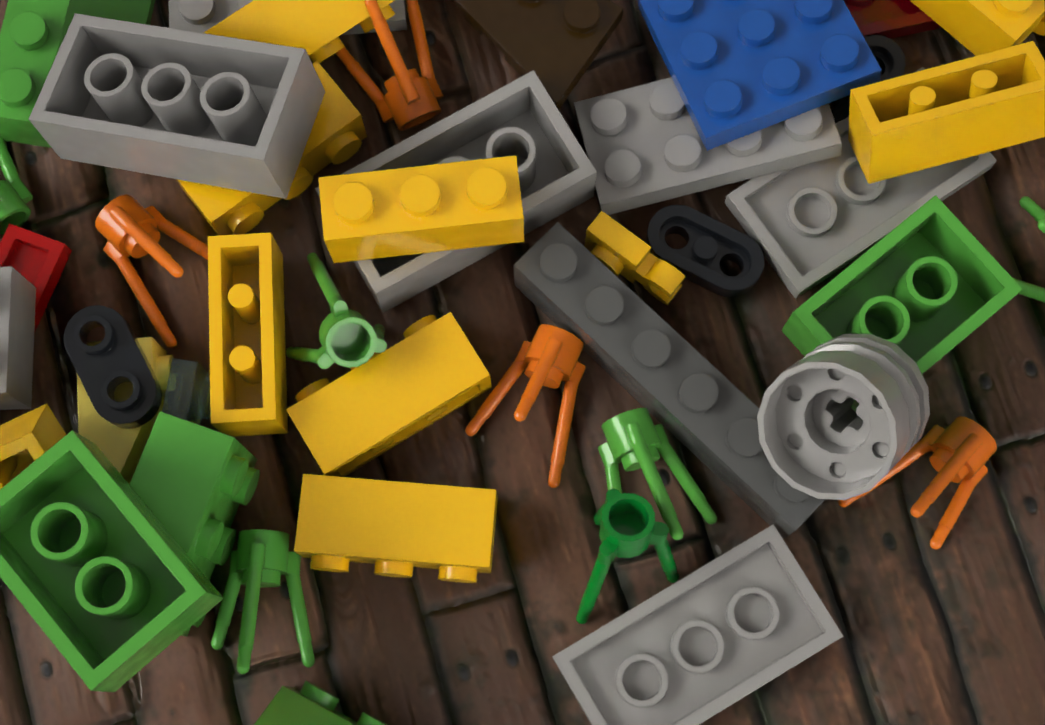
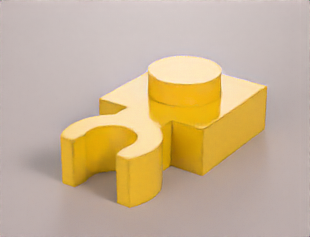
M601 211L586 229L585 247L617 277L621 274L631 283L635 280L638 281L652 296L667 306L683 285L681 283L686 276L681 271L650 253L651 246L605 212Z

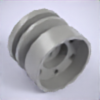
M842 334L821 343L813 351L806 354L803 359L795 362L783 371L767 388L757 415L759 443L771 467L791 487L817 499H850L869 492L921 439L930 415L928 386L917 363L895 343L872 334ZM854 399L859 403L856 412L851 408Z

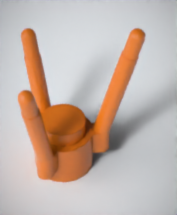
M365 0V6L372 19V24L395 74L384 82L388 93L383 94L346 47L336 52V55L376 105L384 123L394 120L399 131L413 128L437 116L442 111L437 100L444 97L435 78L418 0H406L422 77L419 76L416 68L407 69L377 0Z
M131 195L118 196L104 206L95 220L96 229L108 241L103 251L119 267L168 348H173L177 345V340L128 257L131 255L137 259L149 254L172 276L179 278L183 275L184 270L158 244L161 236L158 230L207 260L208 246L166 219L154 206L144 208Z
M549 324L539 325L532 342L523 341L516 359L479 407L477 413L466 426L465 433L471 437L476 435L524 370L525 375L530 380L514 412V418L519 422L526 419L542 386L557 389L561 381L565 382L548 476V485L551 488L558 487L566 457L578 385L586 370V366L578 362L584 343L574 334L562 328Z
M956 417L946 429L935 424L869 492L929 451L934 452L930 456L929 461L938 474L911 507L910 514L915 518L921 517L950 482L960 483L930 540V547L938 550L942 547L949 532L954 527L975 486L987 474L988 469L984 464L997 450L996 441L983 426L967 417ZM869 492L847 500H838V504L841 507H847Z

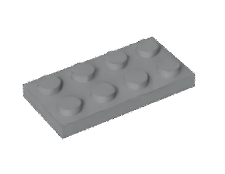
M848 116L836 123L842 141L840 156L752 178L729 193L724 203L748 236L758 243L765 259L793 297L797 299L863 255L936 195L941 201L945 200L990 170L997 160L990 152L868 184L848 140Z
M672 77L574 102L586 154L597 171L595 188L600 208L607 215L841 155L842 141L829 103L707 151Z
M773 524L555 654L552 658L591 725H699L843 637V634Z

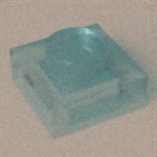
M172 358L162 412L201 425L202 419H209L211 417L210 375L198 362Z

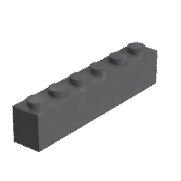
M559 222L514 264V285L559 328L578 337L584 343L583 350L644 408H647L650 414L769 526L774 524L783 539L795 532L822 504L825 499H817L791 487L771 467L759 443L757 421L759 408Z

